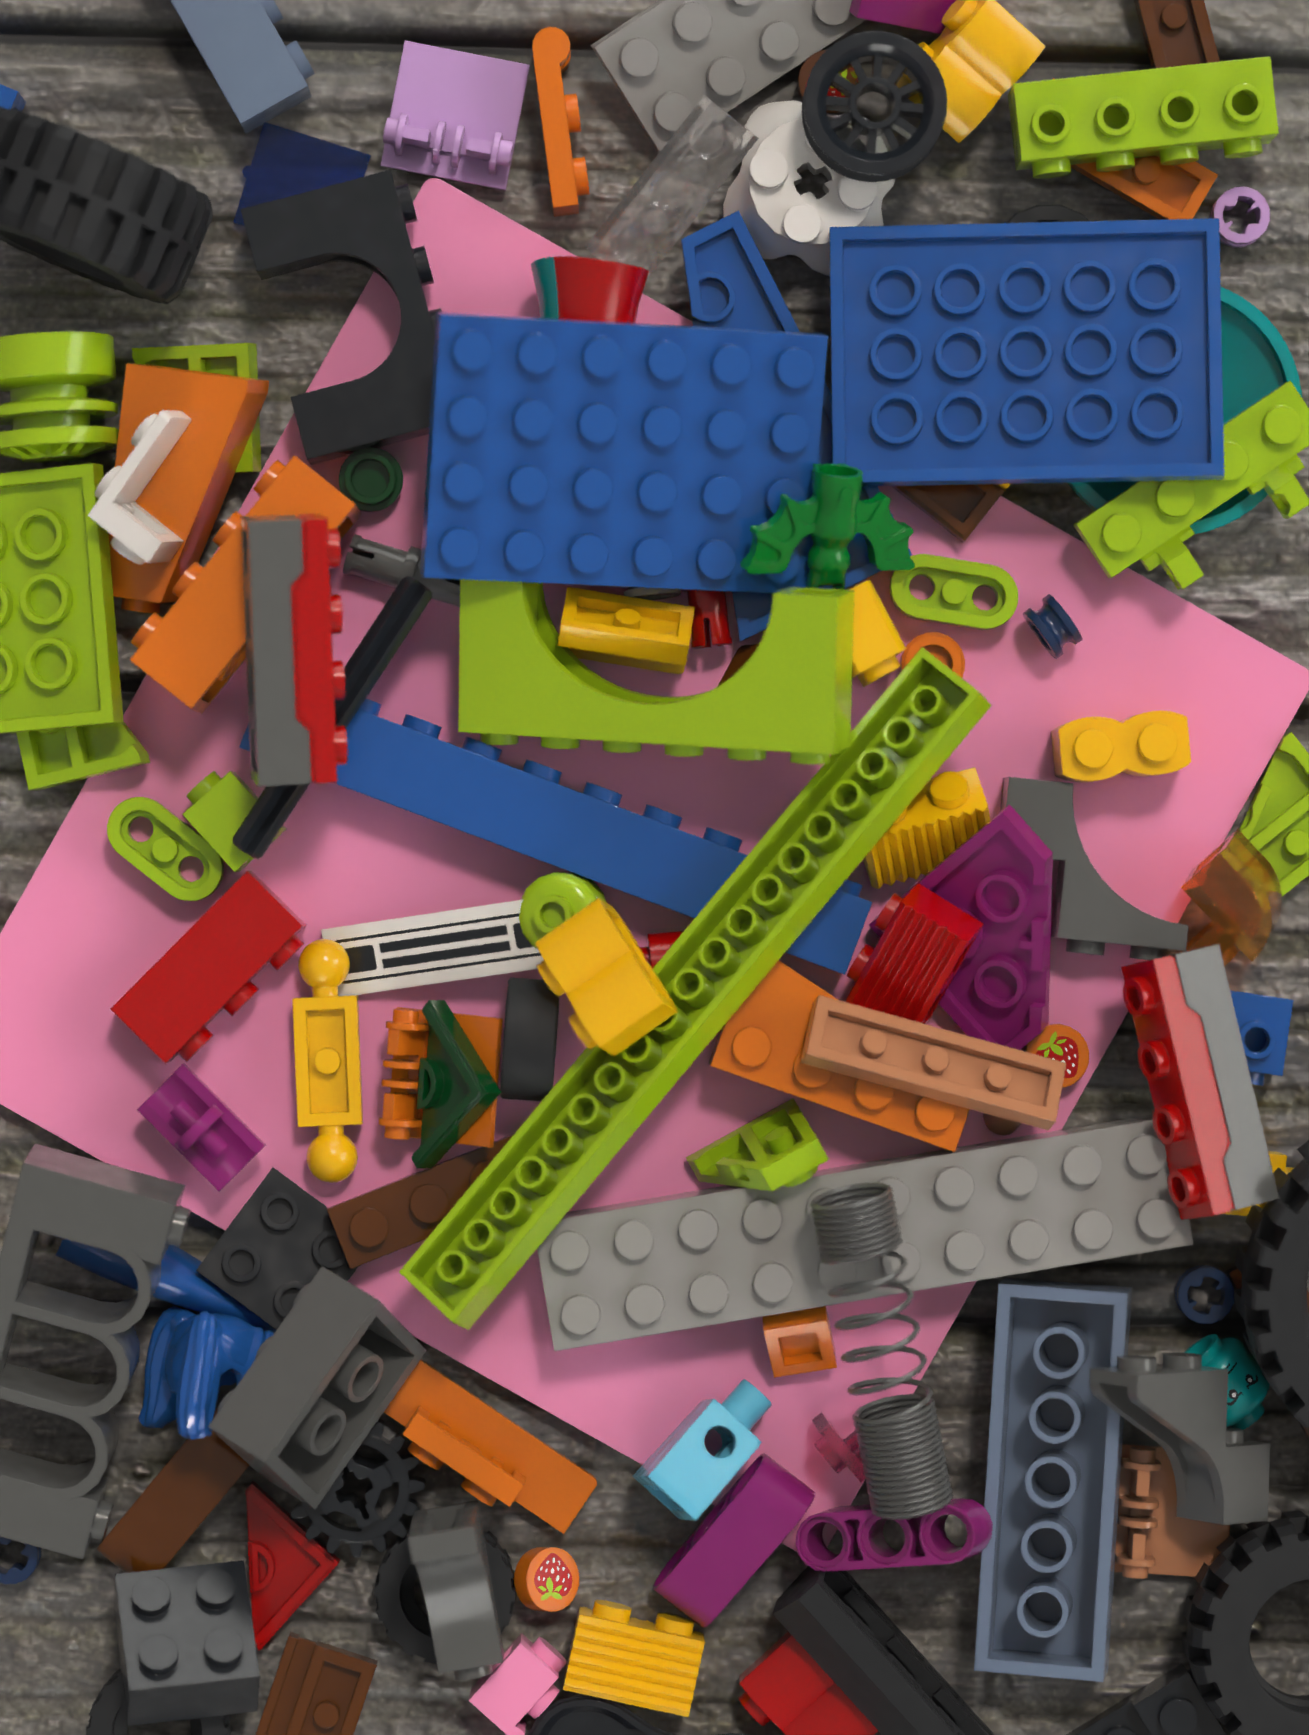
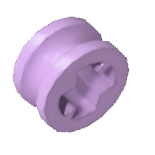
M1234 187L1225 191L1213 204L1209 219L1219 218L1220 242L1233 248L1245 247L1254 243L1266 231L1270 221V208L1266 199L1257 190L1249 187ZM1237 201H1243L1251 206L1246 213L1254 211L1256 214V224H1248L1243 229L1242 234L1235 233L1229 229L1233 221L1225 223L1223 220V211L1232 210Z

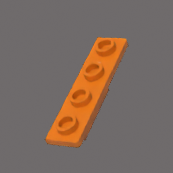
M420 1359L384 1411L385 1414L405 1427L403 1435L412 1441L407 1450L420 1461L438 1471L444 1463L465 1477L461 1487L481 1502L492 1507L498 1499L510 1507L515 1501L563 1534L597 1486L595 1476L422 1359Z

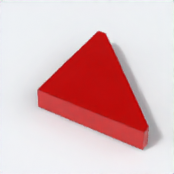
M253 1481L245 1490L247 1501L252 1622L256 1648L261 1650L339 1564L340 1559L334 1553L327 1552V1547L316 1537L311 1540L306 1538L307 1529L296 1519H293L291 1514Z

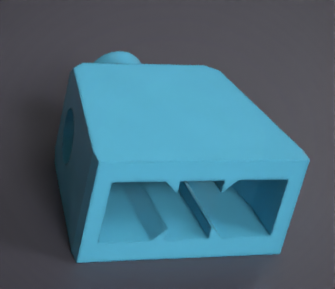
M745 1379L738 1384L722 1404L715 1399L702 1400L637 1470L633 1477L678 1519L696 1521L762 1443L750 1429L772 1406V1403ZM711 1429L716 1430L722 1438V1447L715 1456H712L707 1451L704 1443L705 1436Z

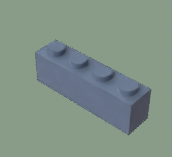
M170 0L245 134L312 97L305 79L315 73L298 42L295 40L285 46L274 27V23L283 19L274 0Z

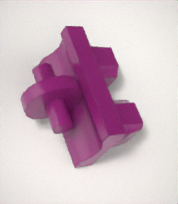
M185 1063L137 1109L219 1192L266 1146Z

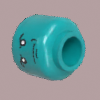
M1211 1334L1200 1339L1185 1350L1184 1353L1202 1355V1366L1228 1369L1226 1428L1231 1426L1246 1429L1263 1415L1265 1407L1261 1403L1269 1391L1270 1384L1262 1375L1260 1366L1242 1341L1233 1337L1220 1339L1218 1335Z

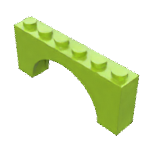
M460 579L458 732L480 733V741L487 745H514L519 743V736L541 737V747L550 749L579 748L581 739L603 741V751L615 753L640 752L642 750V743L665 745V754L670 756L704 755V747L727 748V758L733 760H764L767 757V751L791 752L790 762L827 764L830 762V755L850 747L854 590L789 587L773 593L772 611L765 634L754 654L734 676L711 691L687 696H655L631 691L615 685L590 670L568 647L558 646L559 634L546 606L543 583Z

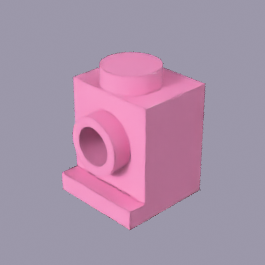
M521 1633L504 1652L503 1663L493 1664V1673L481 1677L470 1689L469 1701L506 1735H525L526 1722L522 1718L528 1713L533 1719H536L552 1703L560 1691L553 1683L559 1678V1672L568 1662L557 1649L542 1637H539L532 1643Z

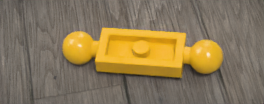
M319 939L311 942L303 949L298 962L300 975L312 987L313 997L292 998L298 1127L318 1126V1136L313 1139L307 1150L306 1159L309 1170L321 1181L336 1183L348 1178L355 1170L358 1161L357 1149L349 1137L344 1135V1125L363 1124L358 995L338 996V986L346 979L350 968L347 952L339 943L333 940Z

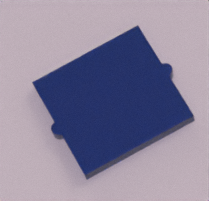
M264 122L251 166H245L242 171L246 182L233 223L245 227L240 209L364 177L369 167L371 155Z

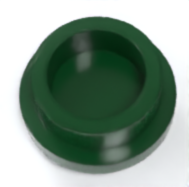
M369 447L355 451L346 458L339 472V486L342 494L355 503L359 510L377 512L388 508L397 500L403 487V473L399 463L390 453L379 448Z

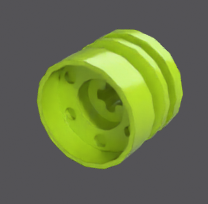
M64 331L26 333L0 337V392H9L11 401L0 404V425L12 426V430L0 432V457H9L25 463H55L81 460L97 452L117 448L119 429L115 427L90 426V421L118 415V404L104 399L88 398V388L104 385L116 379L113 336L98 332Z

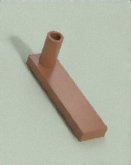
M818 995L812 1004L800 1062L982 1112L987 1128L993 1133L1002 1136L1014 1133L1022 1123L1049 1130L1056 1123L1066 1069L1065 1062Z

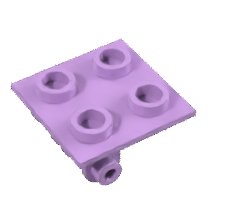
M404 41L390 118L387 117L384 129L383 143L385 144L380 166L506 191L530 65Z

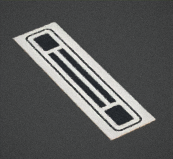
M523 900L321 929L322 938L339 943L349 957V972L346 979L338 986V996L361 995L537 969V964L544 959L539 950L533 947L522 934L519 914Z

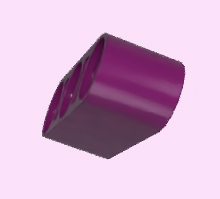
M761 1454L670 1558L655 1580L652 1589L702 1628L707 1627L802 1519L814 1500L815 1491L767 1454Z
M952 1499L947 1506L936 1512L909 1519L894 1520L900 1524L905 1534V1544L902 1550L898 1551L890 1547L885 1541L883 1528L887 1519H882L872 1514L870 1504L839 1506L811 1515L804 1520L796 1532L795 1545L798 1555L806 1565L814 1570L825 1572L952 1564L974 1556L986 1548L992 1537L993 1524L990 1514L983 1505L972 1499ZM949 1514L957 1516L966 1525L968 1534L964 1547L951 1543L946 1536L945 1521ZM826 1523L836 1526L842 1534L843 1548L839 1555L832 1553L824 1545L822 1533Z

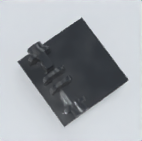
M273 1167L196 1271L277 1330L293 1308L294 1300L299 1291L313 1280L321 1267L326 1268L346 1281L351 1278L358 1267L349 1268L326 1208L328 1207Z

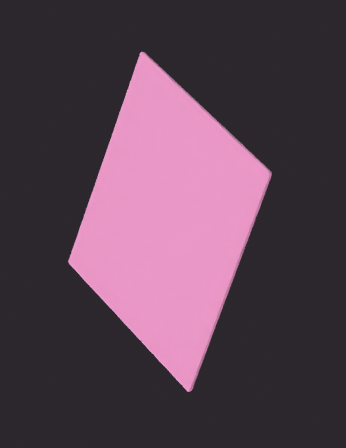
M430 178L422 185L413 201L418 221L405 224L412 249L421 246L425 247L434 280L433 284L422 286L428 311L441 308L442 312L540 318L531 263L547 257H577L438 178ZM375 272L370 277L306 393L359 379L378 368L392 352L401 326L400 305L392 288ZM642 293L636 323L693 326L691 320ZM294 413L238 512L245 517L260 497L253 489L276 460L286 466L295 455L341 492L339 472L348 456L310 465L306 458ZM429 434L378 447L390 453L399 463L403 473L402 491L397 500L384 510L377 512L360 510L361 517L340 541V567L330 568V594H340L343 610L342 634H332L333 660H342L344 667L396 589L375 581L343 573L347 552L352 553L353 551L350 548L351 540L356 534L364 539L407 552L411 546L422 549ZM878 486L880 492L891 500L889 508L894 520L904 522L913 529V534L909 536L908 547L912 556L930 554L995 565L1011 575L1018 589V604L1012 617L1001 626L990 630H978L918 620L904 615L895 607L890 596L889 585L894 571H881L846 589L850 590L870 580L905 647L915 637L928 632L943 633L954 639L961 647L965 657V671L962 679L978 690L992 705L932 778L943 772H957L975 767L988 803L990 820L1000 813L1003 778L1016 777L1073 783V809L1078 835L1084 851L1100 877L1115 893L1137 909L1156 918L1178 923L1308 693L1309 670L1128 567L1114 577L1108 578L1084 542L1002 496L998 498L969 537L962 543L893 487ZM916 576L910 581L909 589L915 598L924 600L932 595L933 585L927 577ZM543 583L546 606L558 634L560 632L567 587L624 596V591L629 589V587ZM980 586L973 592V602L979 609L989 610L995 605L996 596L989 587ZM682 591L681 595L654 600L688 606L687 592ZM725 591L732 644L721 647L712 645V648L692 649L691 634L687 662L682 674L585 659L579 660L602 678L631 691L655 696L695 695L716 688L738 648L743 645L760 644L766 630L739 643L732 591ZM1048 594L1052 595L1066 611L1083 639L1076 645L1072 642L1065 643L1062 648L1063 654L1057 659L1042 645L1023 616V613L1029 608L1034 611L1040 610L1043 606L1042 599ZM431 599L366 699L381 704L378 717L402 725L406 714L442 727L438 737L439 740L462 748L466 736L480 741V733L458 732L460 608ZM902 653L896 656L899 663ZM246 660L202 714L190 709L146 674L125 711L123 720L148 752L150 763L91 777L86 780L0 933V1104L104 1163L185 1185L180 1205L190 1209L191 1212L225 1231L273 1167L326 1207H331L426 1169L417 1168L412 1161V1155L420 1147L421 1139L399 1140L384 1138L385 1126L379 1125V1117L383 1116L384 1093H390L391 1087L381 1086L382 1079H391L392 1068L383 1067V1060L393 1059V1055L387 1054L389 1028H385L386 1021L393 1020V1009L397 1007L423 1009V1006L429 1000H445L452 1013L503 1018L498 1087L500 1089L508 981L510 978L543 980L538 969L358 995L363 1124L344 1125V1135L349 1137L357 1149L358 1161L355 1170L348 1178L340 1182L328 1183L316 1178L307 1165V1150L313 1139L318 1136V1126L298 1127L292 998L313 997L312 987L302 979L299 972L298 962L300 954L311 942L323 939L321 929L521 900L526 888L537 878L554 872L570 871L341 785L311 782L283 824L286 830L270 844L261 858H254L240 872H234L223 860V879L218 889L212 895L198 901L177 899L113 849L107 835V824L114 808L129 798H150L161 803L198 832L182 814L193 805L186 795L210 773L215 771L223 778L230 771L236 772L258 798L266 786H258L251 779L250 751L239 747L249 722ZM900 668L865 687H862L858 677L852 679L851 731L901 673ZM1160 710L1176 712L1187 717L1191 763L1180 770L1148 777L1133 776L1121 772L1107 779L1083 783L1070 782L1055 776L1051 731L1062 724L1084 717L1095 716L1107 717L1120 722L1137 714ZM519 736V743L514 745H491L502 750L498 762L522 770L526 759L562 772L558 784L582 793L586 782L621 794L622 798L618 807L636 814L643 815L648 804L680 816L682 821L679 830L703 838L706 828L709 827L741 839L743 841L739 852L745 855L752 851L824 765L790 762L791 752L767 751V757L764 760H733L727 758V748L704 747V755L670 756L665 754V745L642 743V750L640 752L615 753L603 751V741L581 739L579 748L550 749L541 747V737ZM146 817L135 819L130 827L132 837L139 842L147 841L153 834L151 821ZM188 857L181 864V874L190 882L197 881L203 875V863L197 857ZM863 860L847 878L848 880L863 885L859 897L872 902L845 975L788 953H784L779 961L836 999L846 1002L856 983L847 977L851 965L866 944L875 948L880 940V937L869 924L881 913L893 894L896 893L902 896L925 875L920 874L917 880L908 877L904 883L896 880L892 886L884 883L880 889H876L871 886ZM1053 860L1051 933L1059 861ZM247 871H252L306 924L296 935L305 944L278 971L268 963L251 980L259 989L257 993L233 1016L223 1009L206 1026L214 1036L188 1062L178 1054L172 1061L165 1064L111 1008ZM594 881L604 893L607 904L612 906L622 918L639 947H648L647 934L685 931L695 919ZM1051 937L1049 1024L1069 1026L1083 1036L1089 1049L1087 1070L1076 1083L1062 1088L1056 1123L1049 1130L1022 1123L1010 1135H997L987 1128L982 1112L970 1109L957 1147L1063 1129L1128 1013L1123 999L1124 978L1121 967L1147 961L1129 958L1131 945L1105 943L1104 955L1066 952L1067 939ZM566 993L561 995L559 999L553 1087L587 1048L569 1022V1017L575 1013V1010ZM938 1004L927 1025L966 1035ZM718 1032L568 1212L727 1186L699 1182L686 1157L794 1098L829 1158L828 1161L818 1166V1170L943 1150L944 1148L710 1066L709 1060L719 1034ZM183 1063L266 1144L220 1192L137 1110ZM499 1095L497 1097L494 1141L516 1133L541 1102L502 1099ZM455 1143L437 1164L477 1149L480 1146ZM425 1240L360 1265L348 1280L349 1283L378 1299L415 1338L641 1465L647 1461L702 1400L715 1399L722 1404L743 1379L747 1380L772 1403V1406L750 1429L762 1443L711 1504L716 1506L748 1467L761 1454H767L815 1491L816 1494L802 1519L781 1542L796 1552V1532L801 1523L809 1516L839 1506H851L865 1481L862 1458L855 1431L856 1427L852 1417L853 1414L867 1403L882 1398L914 1394L918 1387L912 1384H900L883 1391L864 1395H851L847 1391L849 1386L858 1382L877 1378L902 1377L910 1373L920 1364V1359L915 1354L892 1352L878 1358L853 1363L841 1360V1356L844 1353L854 1349L894 1345L904 1340L914 1331L911 1323L886 1319L856 1329L838 1330L834 1327L835 1323L843 1318L862 1314L886 1313L905 1302L907 1299L906 1293L826 1306L836 1350L837 1368L774 1378L763 1331L762 1317L554 1351L537 1249L469 1330L452 1323L399 1273ZM977 1281L913 1291L914 1297L909 1305L898 1313L912 1318L920 1326L918 1334L906 1347L914 1348L923 1353L927 1362L921 1372L912 1379L921 1381ZM714 1429L709 1431L704 1440L705 1447L712 1456H715L722 1447V1438ZM826 1523L823 1528L822 1538L826 1547H828L838 1529L831 1523Z

